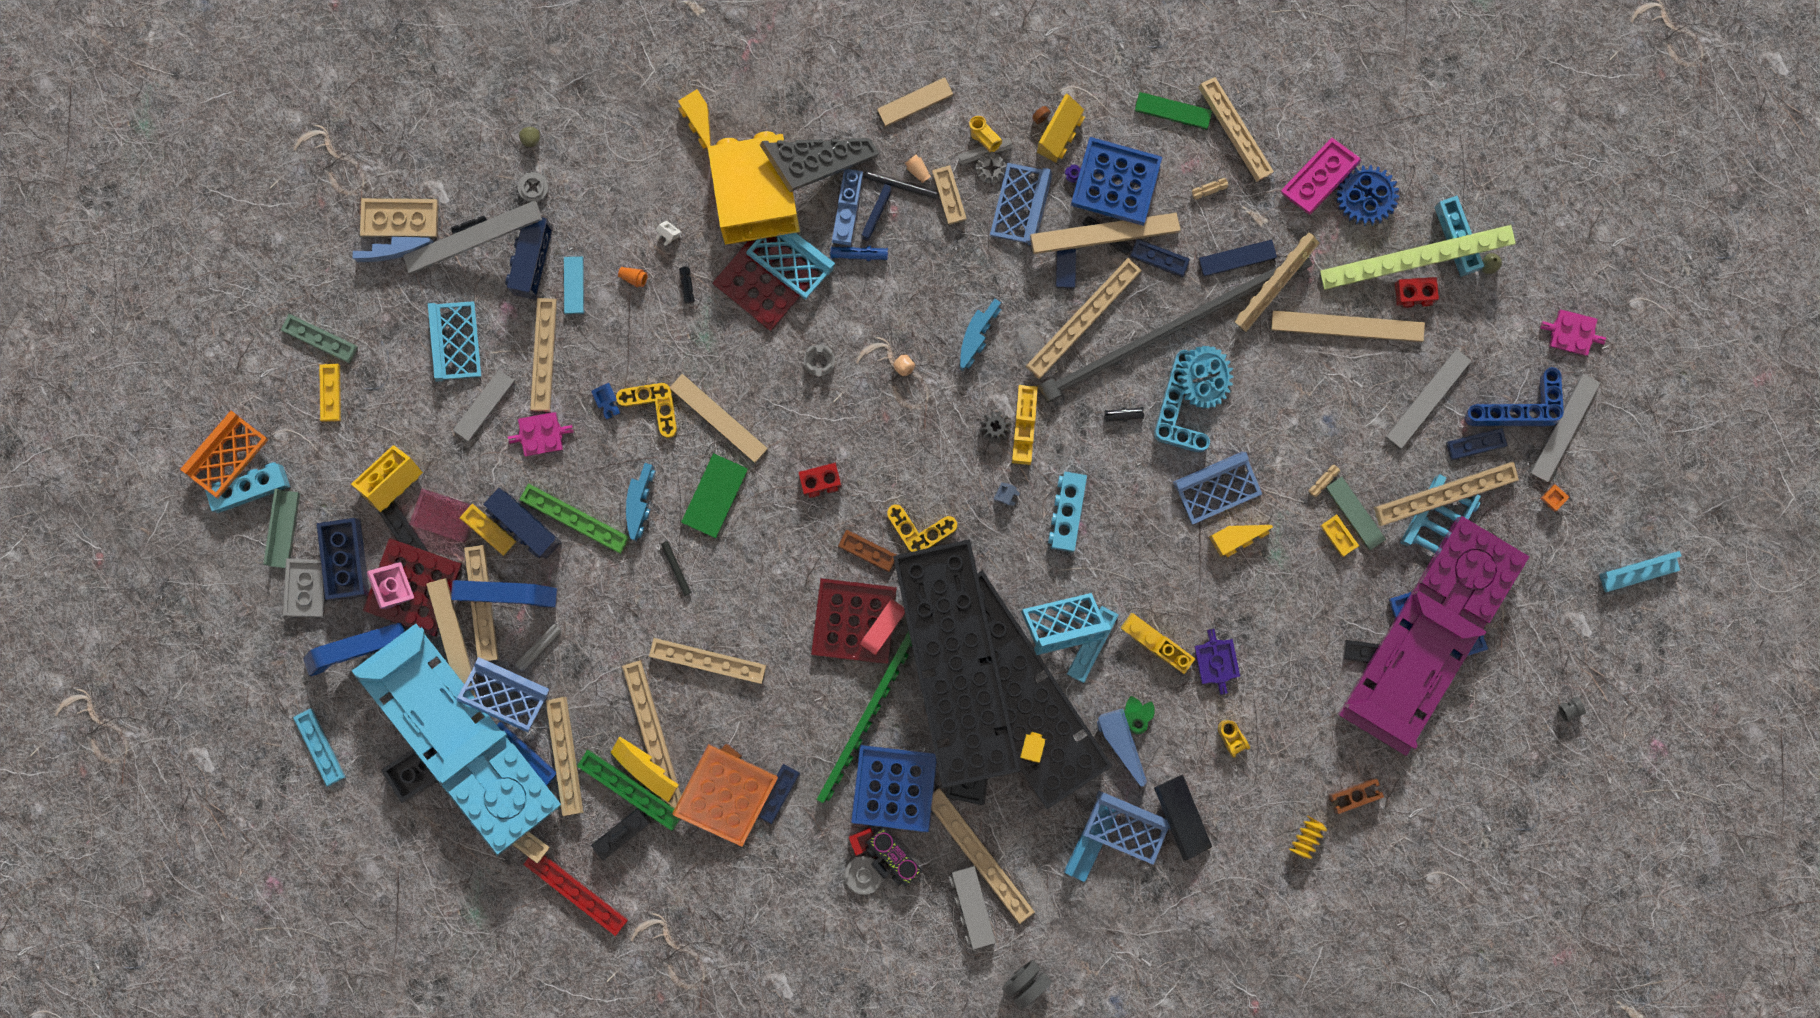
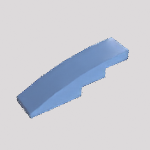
M392 237L391 244H372V251H353V259L356 262H378L397 259L434 242L430 238Z

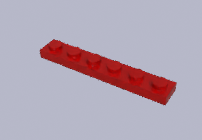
M546 855L543 856L538 864L529 857L523 864L614 936H617L628 921L626 917Z

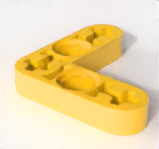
M657 383L631 387L617 392V402L623 407L655 403L660 433L665 438H672L676 435L677 424L672 391L667 384ZM662 387H664L665 390H668V392L665 393L664 397H662L661 394H654L656 398L652 399V388H654V392L661 391ZM647 390L649 397L646 400H641L639 398L640 391ZM635 391L636 402H634L633 398H628L626 403L620 400L624 393L627 396H633L632 392ZM665 405L671 409L670 414L667 416H663L660 413L661 407ZM661 419L668 420L669 426L673 427L670 434L663 431L666 428V422H661Z
M894 504L887 511L889 520L910 552L918 551L911 548L913 546L912 542L916 541L918 543L922 541V538H920L922 535H924L925 541L929 545L921 544L920 550L932 547L957 529L956 519L947 516L919 533L900 505ZM894 508L896 511H901L899 513L901 519H903L904 517L907 519L905 521H902L898 526L895 524L896 522H899L898 519L895 516L891 517V514L893 513L892 509ZM946 520H948V522L952 521L954 523L952 525L953 529L950 530L949 528H946L945 530H943L945 535L942 536L940 530L936 526L940 525V528H942L945 526ZM904 524H908L912 528L911 533L908 535L901 533L900 529ZM930 530H935L938 533V538L934 541L927 538V533Z

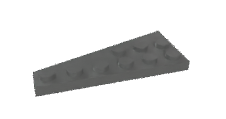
M851 138L848 141L813 139L785 142L784 140H778L774 143H769V141H762L760 143V147L789 192L874 159L879 155L870 138Z

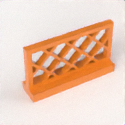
M230 411L180 470L218 499L269 439L233 411ZM240 424H243L245 426V434L236 435V429ZM258 436L261 438L257 445L250 446V437ZM246 438V447L237 448L236 439ZM228 440H232L233 449L223 450V444ZM246 451L245 459L237 461V452ZM233 453V462L224 463V454ZM214 455H220V463L211 465V458ZM234 465L233 473L225 476L224 467ZM220 467L221 476L211 478V469ZM207 469L206 479H198L196 477L201 470ZM221 480V487L216 492L213 491L212 481Z

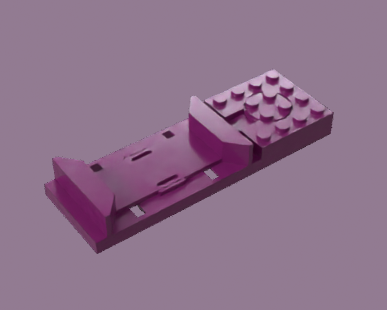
M1457 517L1338 715L1405 756L1408 755L1411 748L1416 749L1418 746L1416 742L1418 736L1479 636L1486 634V631L1483 630L1485 625L1491 622L1530 556L1465 517ZM1402 618L1413 624L1410 631L1399 625ZM1453 649L1461 653L1458 660L1450 656ZM1366 678L1377 684L1374 690L1363 685ZM1417 708L1425 713L1422 719L1414 715Z

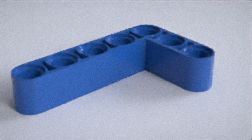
M1551 367L1546 369L1541 376V404H1475L1466 412L1465 422L1470 426L1556 425L1564 413L1561 372L1557 368ZM1547 375L1552 376L1555 381H1549ZM1548 394H1553L1556 399H1550L1548 397ZM1471 412H1476L1479 418H1473ZM1490 412L1497 413L1499 418H1493ZM1510 412H1515L1518 418H1512ZM1529 412L1536 413L1537 418H1532ZM1549 412H1554L1557 418L1550 417Z
M452 581L451 600L556 607L557 588L526 583Z
M402 623L392 624L310 650L303 657L308 675L314 676L323 673L331 665L381 650L405 632Z

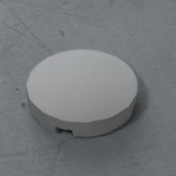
M862 855L855 857L849 862L845 869L844 877L851 891L860 895H868L880 887L883 878L871 865L876 859Z

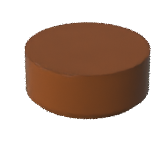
M1042 106L1033 114L1032 119L1036 124H1040L1047 119L1051 111L1047 106Z

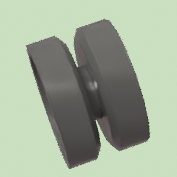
M1030 960L1019 968L1002 987V990L1008 997L1017 994L1013 1002L1020 1010L1038 998L1052 982L1046 973L1037 975L1040 967L1034 960Z

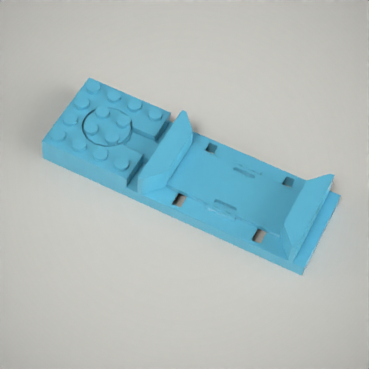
M417 624L413 625L352 670L354 676L496 856H499L560 808V802L514 744H511L507 739L505 731H501L488 714L457 701L464 683L426 637L422 627L419 628ZM437 657L441 663L431 669L427 663ZM470 691L465 692L463 696L467 699L475 698ZM390 692L394 698L383 705L379 699ZM480 712L484 718L475 724L471 717ZM433 747L437 753L427 760L423 754Z

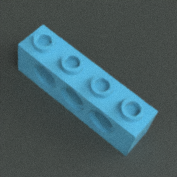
M1458 196L1440 201L1434 207L1446 240L1472 234ZM1479 253L1454 259L1460 277L1477 272L1484 267Z
M273 462L265 465L264 469L250 470L246 472L247 475L242 477L238 475L218 499L205 490L212 512L220 513L273 494L275 489L284 490L290 488L284 466ZM264 476H268V477H269L268 483L265 484V485H263V484H262V479H263V477H264ZM221 482L212 484V490L215 492L221 487ZM250 482L251 487L245 492L244 485ZM232 489V495L227 498L226 491Z
M1064 471L1063 476H1059L1057 487H1061L1060 495L1056 494L1054 506H1058L1057 513H1053L1051 525H1054V531L1049 533L1048 539L1051 549L1068 552L1075 551L1087 475ZM1067 488H1072L1075 491L1073 498L1065 495ZM1069 507L1072 510V515L1069 517L1064 516L1062 508ZM1059 527H1068L1069 534L1065 536L1061 535L1059 533Z

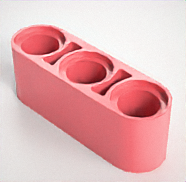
M891 599L860 645L876 655L905 615L904 607L894 599Z

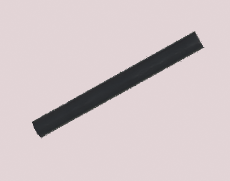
M866 171L864 175L865 179L936 199L938 195L937 191Z

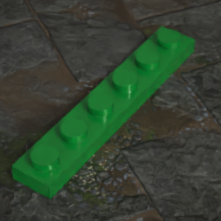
M587 750L578 763V768L671 831H674L681 820L673 816L672 813L675 809L673 806L592 751Z

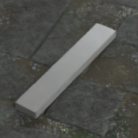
M1456 349L1385 438L1399 449H1402L1471 360Z
M1585 374L1581 375L1564 407L1562 418L1550 433L1529 473L1530 475L1545 483L1549 482L1600 382Z

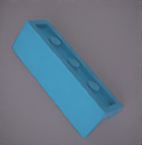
M1102 804L1098 810L1099 817L1102 818L1109 815L1107 807ZM1111 818L1101 821L1105 831L1109 830L1113 824ZM1099 823L1092 825L1090 834L1095 836L1102 833ZM1081 834L1064 873L1085 882L1103 843Z

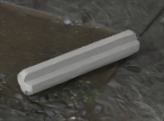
M1010 138L1002 139V144L995 152H989L984 146L961 153L958 155L961 165L980 159L985 154H996L1011 149L1013 147Z
M553 624L515 663V666L520 671H524L559 635L561 629Z

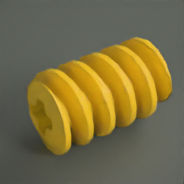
M1307 815L1310 822H1303L1307 828L1299 829L1303 835H1296L1295 837L1299 842L1293 841L1292 845L1295 849L1289 848L1288 850L1304 859H1312L1309 851L1316 852L1313 844L1320 845L1316 838H1323L1324 836L1320 831L1327 832L1328 829L1324 824Z

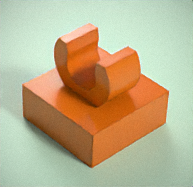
M1554 484L1540 499L1555 512L1568 500L1569 496Z

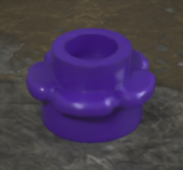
M1071 165L1066 168L1065 175L1067 181L1077 183L1081 169L1078 165Z

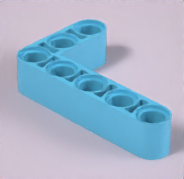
M1182 350L1175 356L1155 426L1154 437L1159 442L1201 453L1209 447V437L1204 433L1175 426L1184 395L1180 392L1184 388L1178 386L1181 382H1176L1174 375H1182L1178 369L1184 366L1179 362V357L1190 355L1189 351ZM1175 392L1178 395V400H1171L1169 393ZM1170 410L1173 413V418L1167 419L1164 416V411ZM1160 428H1165L1168 431L1167 437L1159 435ZM1183 433L1187 438L1186 442H1180L1177 439V435ZM1196 439H1203L1205 446L1203 448L1198 447Z

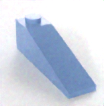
M1123 708L1100 715L1099 721H1097L1099 731L1103 732L1106 740L1141 787L1145 786L1147 780Z

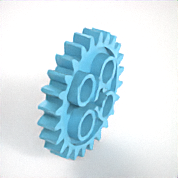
M1196 347V350H1190V355H1185L1187 361L1180 362L1184 366L1178 369L1182 373L1181 376L1177 377L1182 380L1178 386L1184 388L1180 393L1186 394L1185 400H1190V404L1196 405V407H1216V404H1221V399L1227 398L1225 393L1231 392L1228 386H1232L1233 383L1229 379L1234 376L1229 375V372L1233 368H1228L1230 361H1225L1227 355L1221 354L1222 350H1216V347ZM1218 372V375L1209 376V374H1216ZM1203 378V380H1196L1193 382L1194 379Z

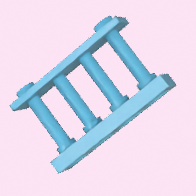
M1441 474L1435 476L1429 489L1445 484L1446 477ZM1477 494L1472 496L1471 499L1465 498L1458 501L1467 506L1462 515L1469 520L1472 512L1477 511L1480 505V495ZM1444 506L1431 509V511L1435 510L1454 521L1457 517L1461 516ZM1428 510L1414 515L1400 543L1405 546L1417 543L1436 553L1439 547L1419 536L1418 531L1420 527L1425 526L1444 537L1449 530L1428 520Z

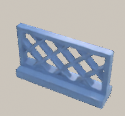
M1007 163L990 236L1023 242L1031 246L1030 235L1039 233L1052 179L1051 169L1043 168L1042 170ZM1011 169L1019 170L1021 176L1014 181L1009 176ZM1031 173L1039 174L1038 180L1033 184H1030L1026 178ZM1024 178L1028 187L1019 192L1015 184ZM1013 186L1017 194L1008 199L1005 191ZM1031 189L1034 197L1026 203L1022 194ZM1020 196L1024 204L1015 210L1010 202ZM1009 204L1013 211L1003 217L1000 212L1001 208ZM1027 207L1030 212L1029 216L1021 220L1017 213ZM1015 214L1020 222L1010 228L1006 220ZM1004 221L1008 230L1003 233L996 232L997 225ZM1022 225L1025 229L1024 237L1016 236L1013 230Z
M1240 452L1173 481L1192 525L1262 494L1246 452ZM1245 465L1247 469L1245 479L1235 475L1238 467ZM1224 473L1231 475L1227 486L1218 483L1220 476ZM1234 477L1243 480L1240 491L1230 488ZM1209 481L1214 483L1210 494L1201 490L1203 482ZM1246 483L1253 484L1256 492L1250 495L1243 493ZM1217 485L1226 488L1222 499L1213 495ZM1190 488L1196 490L1193 501L1187 500L1183 491ZM1229 490L1239 493L1236 501L1232 503L1225 500ZM1199 492L1209 496L1205 506L1195 503ZM1212 497L1221 501L1219 508L1216 510L1208 508ZM1194 505L1204 508L1201 516L1194 519L1192 514Z
M478 657L473 670L457 697V701L529 732L537 714L547 699L549 689ZM475 674L483 676L485 682L475 685L473 677ZM498 683L502 686L503 690L493 693L490 685ZM487 686L490 694L479 696L477 688ZM474 690L477 698L467 699L463 696L465 692ZM516 691L521 698L511 701L508 693ZM505 694L507 702L498 705L495 696ZM492 698L494 706L488 708L483 706L482 700ZM533 699L539 703L537 707L529 709L526 701ZM522 702L525 710L515 713L513 704ZM509 706L512 714L505 716L501 714L500 708ZM527 714L529 718L528 724L520 723L517 717Z
M1098 790L1096 803L1082 835L1154 865L1168 829H1170L1167 819ZM1101 804L1106 806L1109 811V815L1102 818L1098 814ZM1123 813L1127 822L1117 825L1114 816ZM1111 818L1114 828L1105 831L1101 821ZM1139 820L1142 822L1144 829L1135 833L1131 823ZM1099 823L1102 833L1095 836L1090 834L1092 825ZM1129 825L1132 835L1122 838L1119 829ZM1154 828L1161 829L1159 838L1152 840L1149 830ZM1116 830L1120 840L1111 843L1106 834ZM1146 832L1149 842L1140 846L1136 836ZM1134 838L1137 847L1131 850L1126 849L1124 841ZM1151 845L1153 850L1150 859L1144 857L1141 850Z

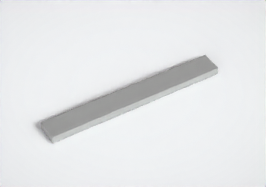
M532 201L403 255L408 273L413 274L541 221L542 218L537 202Z

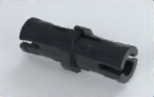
M1122 407L1117 410H1105V422L1121 420L1127 422V420L1144 419L1143 407L1128 409Z

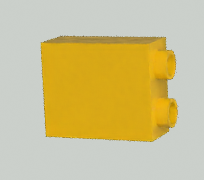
M764 131L756 134L753 139L738 141L735 138H724L719 140L716 145L708 146L719 223L725 245L800 232L793 191L789 192L760 147L762 141L774 143L778 140H784L783 134L775 135L773 132Z

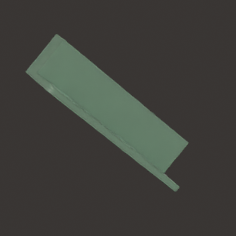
M274 490L263 563L266 566L286 568V558L291 559L300 499L299 492Z

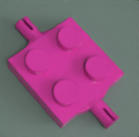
M1561 309L1558 310L1557 318L1553 324L1542 321L1540 329L1551 331L1549 347L1583 356H1588L1593 342L1604 345V340H1606V337L1595 335L1598 319Z
M557 412L519 418V435L508 436L509 444L520 442L523 446L525 457L563 450V434L574 433V430L571 429L573 425L561 427L558 422Z

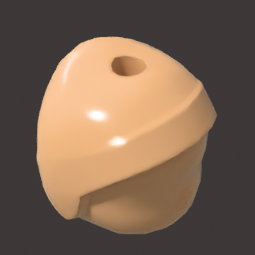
M901 355L895 360L893 366L897 373L907 376L913 372L915 363L908 355Z

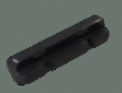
M483 215L477 217V220L472 219L461 223L460 226L455 225L451 227L452 234L487 221V218Z
M688 266L680 267L682 291L685 294L683 295L684 302L686 304L694 303L691 276H689L691 275L690 268Z

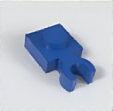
M606 383L591 391L598 408H604L603 414L606 419L612 418L611 411L614 416L620 414L619 408L613 403L617 399L610 383Z

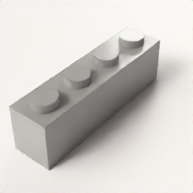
M975 866L952 871L953 876H950L949 879L952 888L956 887L958 893L954 897L957 907H961L963 911L960 919L962 926H967L968 933L965 934L968 946L972 945V948L976 949L996 943Z

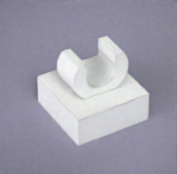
M668 221L659 224L655 230L658 232L657 240L661 239L662 236L666 238L665 246L677 239L681 234V231Z

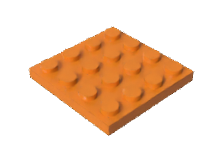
M708 744L672 814L742 847L778 777Z

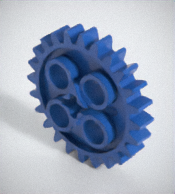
M1362 165L1361 171L1355 167L1354 174L1350 173L1347 176L1348 178H1345L1342 181L1343 183L1338 185L1340 190L1337 191V196L1340 197L1337 198V203H1342L1339 206V210L1345 209L1343 216L1349 214V221L1355 218L1356 224L1361 220L1364 226H1366L1367 221H1370L1371 225L1374 226L1375 220L1381 223L1382 217L1387 220L1389 217L1388 213H1394L1393 208H1397L1398 203L1396 201L1399 200V195H1396L1399 192V188H1394L1397 181L1391 182L1392 175L1386 177L1387 170L1380 173L1379 166L1376 170H1373L1372 165H1370L1369 169L1366 170L1364 165ZM1367 180L1370 182V185L1364 186L1361 184V181ZM1384 191L1386 195L1379 196L1376 192ZM1356 195L1359 197V199L1351 200L1350 196ZM1368 205H1371V206H1373L1375 209L1372 210V211H1369V210H1367L1365 207L1368 206Z

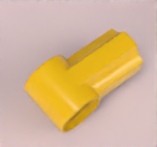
M972 117L969 121L971 137L974 140H978L989 152L998 150L1002 144V139L986 124L984 117Z

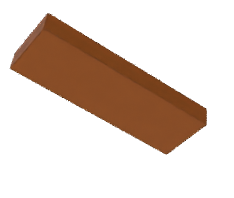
M848 530L845 531L838 545L839 548L887 572H890L894 564L893 556L896 554Z

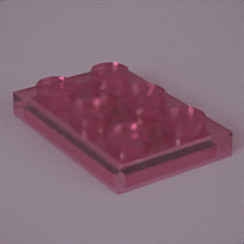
M422 488L409 525L465 543L470 527L460 517L471 504Z

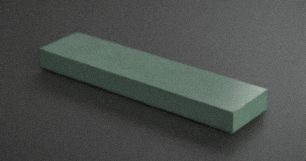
M291 314L287 316L280 330L349 364L358 349V346Z
M1340 477L1325 488L1369 551L1386 540L1343 477Z

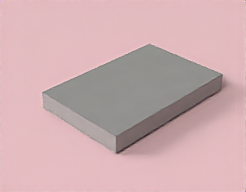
M286 558L283 616L323 618L325 592L321 560Z

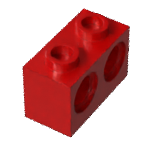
M1437 277L1399 279L1395 282L1397 306L1403 305V308L1414 307V304H1422V307L1433 306V303L1439 300ZM1424 288L1429 290V297L1423 294L1422 290ZM1403 291H1410L1411 298L1405 297Z
M836 463L798 472L804 496H809V498L820 496V492L827 491V493L839 491L838 488L842 487ZM828 474L835 476V481L831 484L824 481L825 476ZM809 479L816 480L817 484L814 488L810 489L806 486V482Z

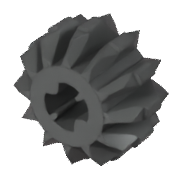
M991 411V418L985 414L984 419L986 421H980V425L985 427L980 428L979 431L982 433L986 432L983 435V439L990 436L989 443H992L994 438H996L997 443H1000V436L1006 440L1007 436L1005 433H1011V430L1006 427H1010L1012 424L1011 422L1005 423L1008 419L1007 415L1000 418L1002 414L1000 411L997 416H995L994 411ZM994 423H997L998 427L1001 429L993 431V427H991L990 425L992 424L994 426Z

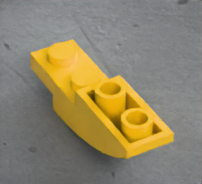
M1134 613L1128 616L1120 628L1136 642L1183 674L1187 672L1195 660L1193 656L1169 638L1160 634Z

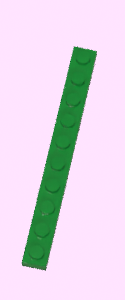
M909 631L816 800L822 803L825 800L830 801L834 793L832 790L834 783L839 784L844 774L841 771L844 765L849 766L853 758L850 755L854 748L857 750L860 746L862 732L867 733L872 723L869 721L872 714L876 716L881 707L878 704L881 697L886 698L891 689L887 687L891 680L895 681L900 672L897 670L899 664L902 663L904 665L909 656L906 653L909 646L912 647Z

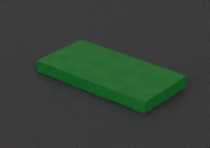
M713 453L681 523L717 538L748 469Z

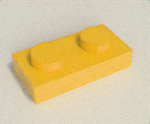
M1337 514L1320 525L1341 557H1344L1359 546Z

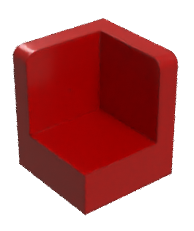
M871 827L849 836L855 855L866 851L867 845L865 842L873 835Z

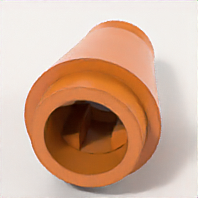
M621 267L618 277L638 288L645 286L648 274L643 269Z

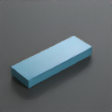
M564 257L565 314H584L583 257Z

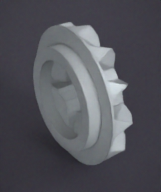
M988 153L978 160L976 172L983 182L989 184L997 183L1005 175L1006 164L1004 159L998 154ZM990 160H992L993 166L999 167L993 171L992 176L989 170L983 169L989 166Z
M531 172L525 174L520 179L518 192L524 200L537 202L544 199L548 193L549 185L544 176ZM529 182L533 185L538 184V186L536 187L538 193L534 192L533 190L531 192L529 191L531 189Z

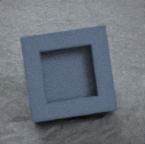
M1001 482L994 500L1014 506L1015 502L1011 499L1013 495L1019 496L1020 493L1016 490L1017 487Z

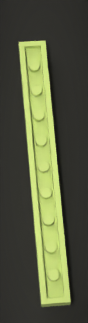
M1508 225L1321 270L1320 273L1324 290L1503 248L1515 245L1516 243L1512 226Z

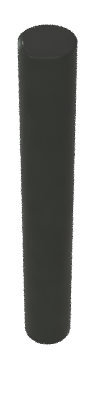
M663 542L661 546L684 596L691 594L689 586L669 542Z

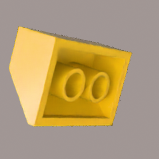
M1065 94L1038 143L1037 153L1057 163L1059 158L1063 159L1067 152L1065 146L1068 142L1072 143L1076 135L1074 132L1076 126L1080 127L1085 119V116H1083L1084 109L1070 95Z
M393 445L353 481L351 485L374 508L381 512L397 496L401 495L410 484L415 482L423 472L408 455Z

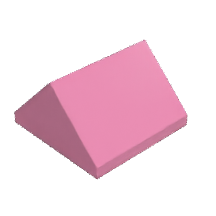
M401 562L367 571L381 609H389L414 599Z

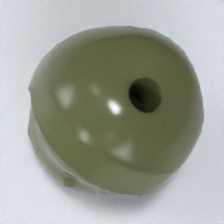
M525 127L519 132V138L524 146L534 147L539 143L540 133L534 127Z
M1488 253L1482 259L1484 264L1482 272L1486 274H1493L1502 266V259L1495 253Z

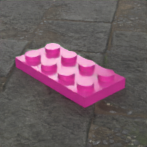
M1331 138L1281 190V194L1311 215L1361 162V158L1334 138Z

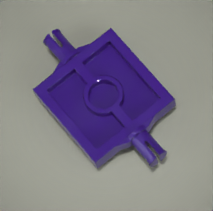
M1215 628L1207 630L1209 641L1203 645L1194 646L1201 684L1218 683L1220 695L1226 694L1228 692L1225 682L1232 678L1240 677L1233 639L1217 640Z

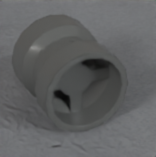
M1578 697L1570 699L1568 704L1564 702L1558 705L1559 712L1566 722L1572 721L1574 716L1580 717L1586 714L1584 705Z

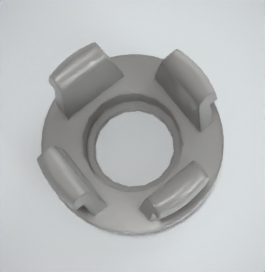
M810 346L804 356L805 368L815 376L829 374L835 365L834 353L828 346ZM816 355L825 356L827 362L823 368L814 366L813 358Z

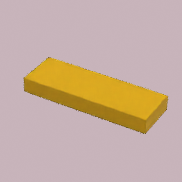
M319 365L320 421H341L340 365Z
M471 504L460 517L464 523L503 556L516 543L511 536L474 504Z

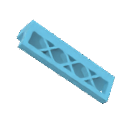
M1680 551L1599 574L1604 591H1613L1680 571L1677 558L1681 557Z

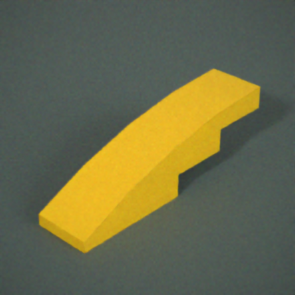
M1019 385L1012 455V463L1031 465L1038 391L1036 386Z
M619 737L611 750V754L637 780L669 802L679 784L665 776V770L651 762L652 757L622 737Z

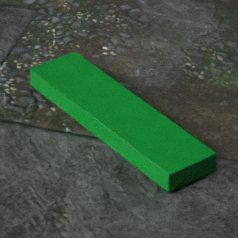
M1142 92L1138 94L1134 110L1135 112L1205 130L1208 129L1212 110Z

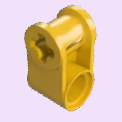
M1223 720L1219 723L1218 732L1232 758H1235L1239 752L1250 749L1246 738L1235 722ZM1229 723L1232 726V731L1229 734H1225L1223 728Z

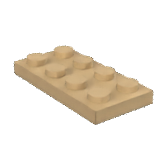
M361 198L360 236L437 238L439 201L437 199Z

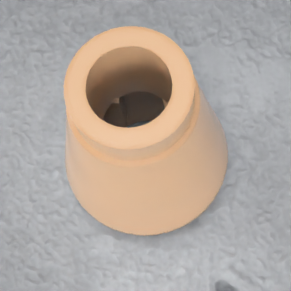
M917 154L905 163L906 169L921 183H924L931 177L922 158H919Z

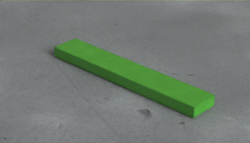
M529 483L519 499L521 502L620 554L630 538Z

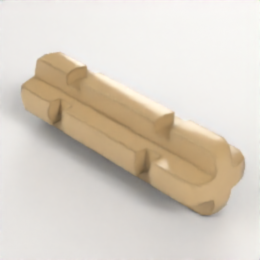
M1222 178L1218 182L1214 181L1203 185L1201 188L1197 187L1192 190V196L1196 200L1202 198L1203 195L1205 197L1218 192L1219 189L1224 190L1228 188V182L1226 178Z
M1332 465L1327 470L1328 472H1325L1315 483L1316 485L1309 489V493L1312 496L1317 497L1322 492L1321 490H1324L1334 479L1333 477L1340 473V469L1337 466Z

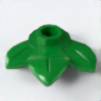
M1129 697L1124 713L1130 731L1134 734H1142L1147 730L1148 722L1153 719L1155 714L1153 702L1142 705L1135 697ZM1136 721H1140L1142 723L1141 728L1135 727Z

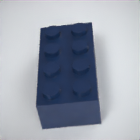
M542 218L541 221L519 229V237H516L514 248H516L515 255H512L510 259L511 272L507 274L505 285L515 296L536 300L553 230L547 218Z
M498 488L483 504L487 508L485 510L487 514L493 519L501 520L499 524L506 531L514 532L515 535L513 537L519 543L525 546L528 545L529 548L527 550L539 559L541 557L547 559L562 543L501 488Z
M349 518L316 523L325 600L336 601L368 596L369 585L361 520Z

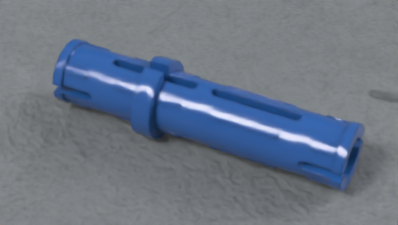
M831 246L830 256L831 259L888 260V248Z

